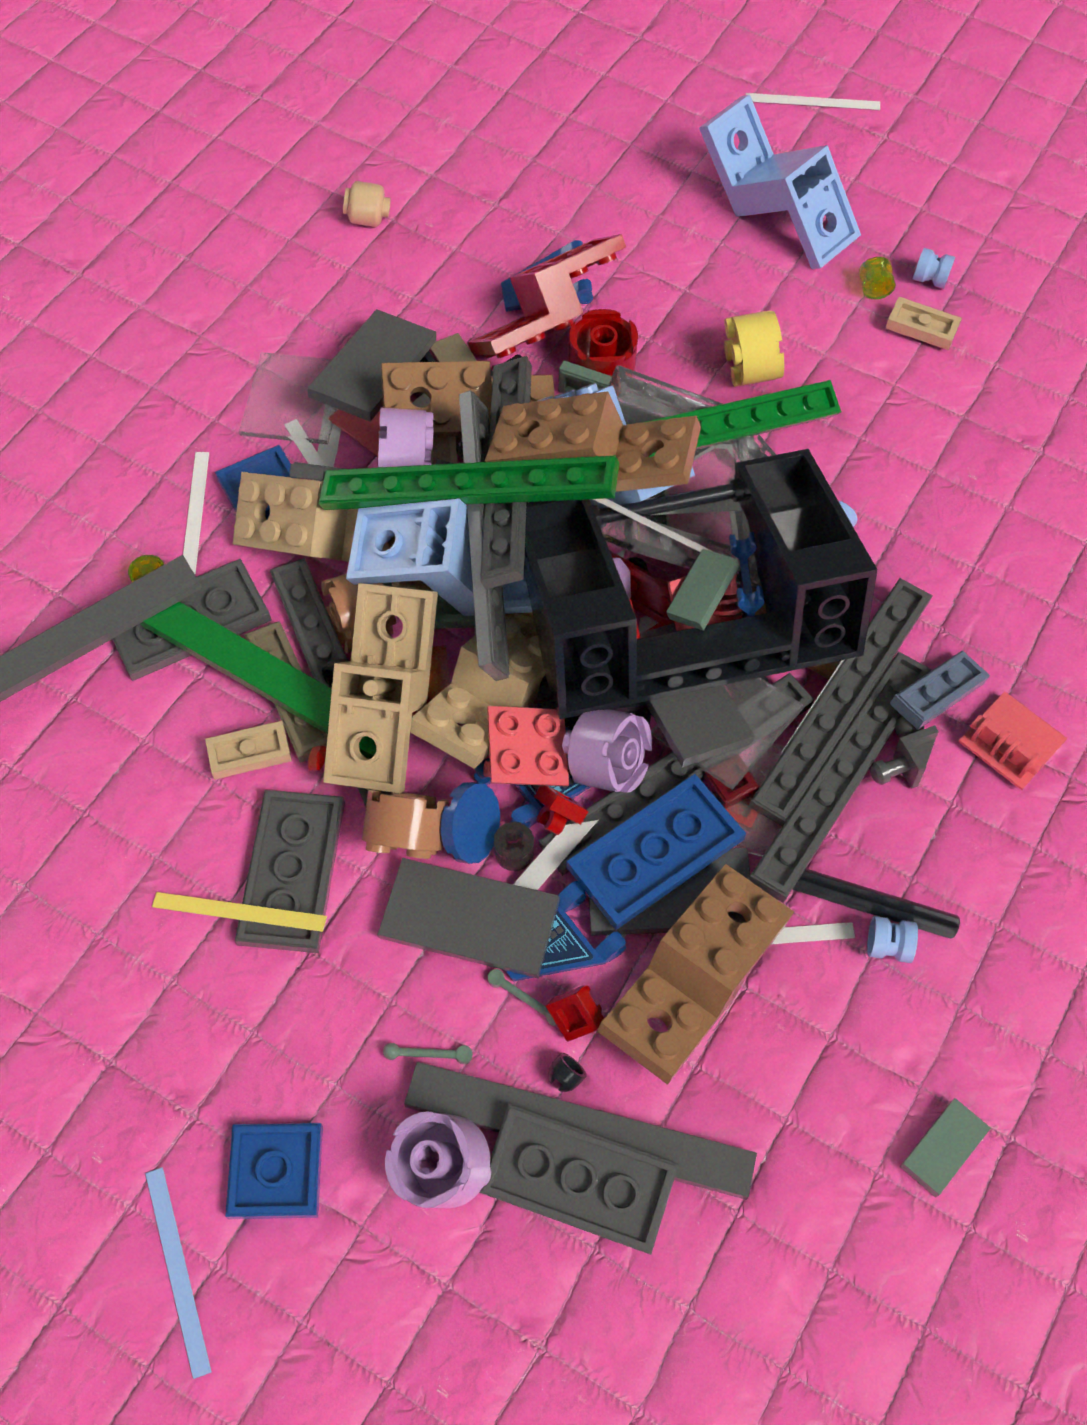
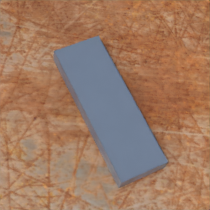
M962 650L897 693L890 704L919 730L982 686L990 675Z

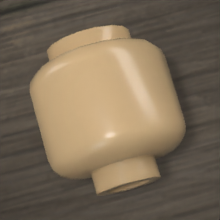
M355 181L351 188L345 189L343 214H348L349 221L353 224L378 227L381 224L382 217L389 218L391 198L385 197V190L379 184Z

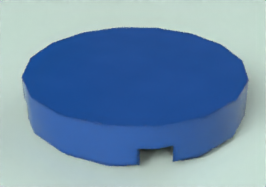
M466 782L456 787L449 797L454 798L450 806L444 807L441 815L440 833L443 847L448 854H453L455 861L473 864L485 859L496 843L500 830V808L498 799L490 787L483 783Z

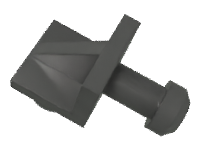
M900 716L896 721L895 733L900 739L893 755L894 760L888 762L879 760L872 763L870 773L873 780L883 785L890 782L891 777L902 773L911 789L918 787L939 732L934 725L926 729L923 726L917 730L903 716Z

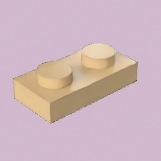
M898 297L887 321L886 329L949 350L962 318Z
M283 721L205 739L214 780L292 761Z

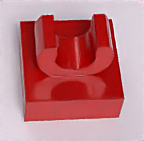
M540 785L534 795L535 798L545 805L539 812L536 821L544 825L545 829L557 835L563 831L567 818L581 825L589 812L573 798L548 785Z
M588 985L580 986L553 997L545 1005L567 1042L597 1031L604 1020L601 1014L602 1007L600 1004L596 1005L589 994L591 989Z

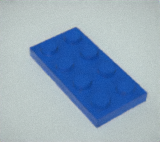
M694 774L569 859L566 867L614 929L617 930L745 839L746 832L700 778Z

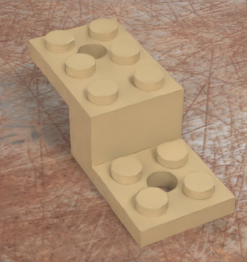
M241 472L233 544L349 562L358 509L324 510L318 504L323 481ZM269 505L270 515L266 520L265 511L267 506ZM392 537L389 542L384 544L383 551L393 546L395 537Z
M358 583L351 661L334 663L323 783L393 793L405 791L412 712L421 710L427 705L438 597L437 591ZM393 615L399 617L403 623L402 633L396 638L391 637L386 631V622ZM364 736L372 738L376 744V753L373 758L364 757L359 750V742Z
M532 612L505 614L509 678L495 681L478 666L477 639L475 635L461 647L451 684L412 717L410 732L475 769L489 755L487 707L533 708L542 678L546 676Z

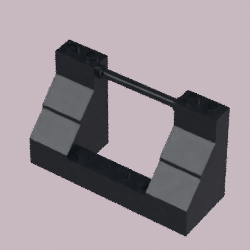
M809 449L736 462L734 479H731L730 483L726 485L620 505L640 516H647L729 499L739 502L748 520L749 530L755 534L756 551L754 556L758 576L763 588L767 613L706 625L704 631L692 628L637 640V618L601 530L602 524L632 518L609 507L598 510L597 505L592 506L589 499L526 503L524 574L546 680L559 719L579 716L585 712L617 708L864 655L878 569Z

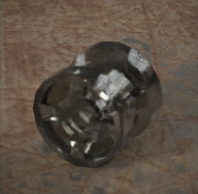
M520 822L503 824L494 835V855L497 863L502 868L508 871H519L526 868L533 859L534 836L532 831ZM508 840H509V841H516V840H518L517 843H511V844L508 843L507 841H508Z

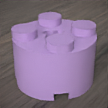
M381 407L378 467L431 465L433 413L426 412V410Z
M611 709L583 713L577 720L573 730L566 732L562 742L563 751L568 754V764L573 781L577 784L613 792L628 793L635 790L642 782L649 764L643 763L645 750H652V735L646 719L632 713Z
M428 1111L416 1113L406 1118L393 1133L395 1138L391 1148L386 1151L385 1170L390 1186L400 1198L418 1207L456 1208L471 1201L488 1184L491 1178L490 1151L485 1136L473 1121L461 1116Z

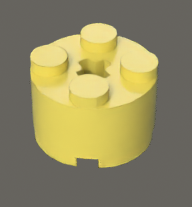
M761 311L724 319L727 339H730L724 341L726 360H733L734 366L731 367V378L734 387L776 380L784 376V352L780 353L779 341H782V336L774 311Z

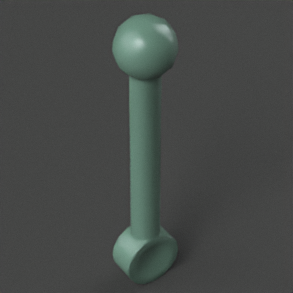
M494 969L489 972L488 982L492 987L504 988L546 1016L547 1022L550 1025L557 1026L546 1006L505 980L501 970Z
M388 1043L383 1048V1055L389 1060H393L398 1056L456 1059L460 1064H468L473 1057L471 1048L465 1045L458 1047L457 1050L403 1048L398 1047L395 1043Z

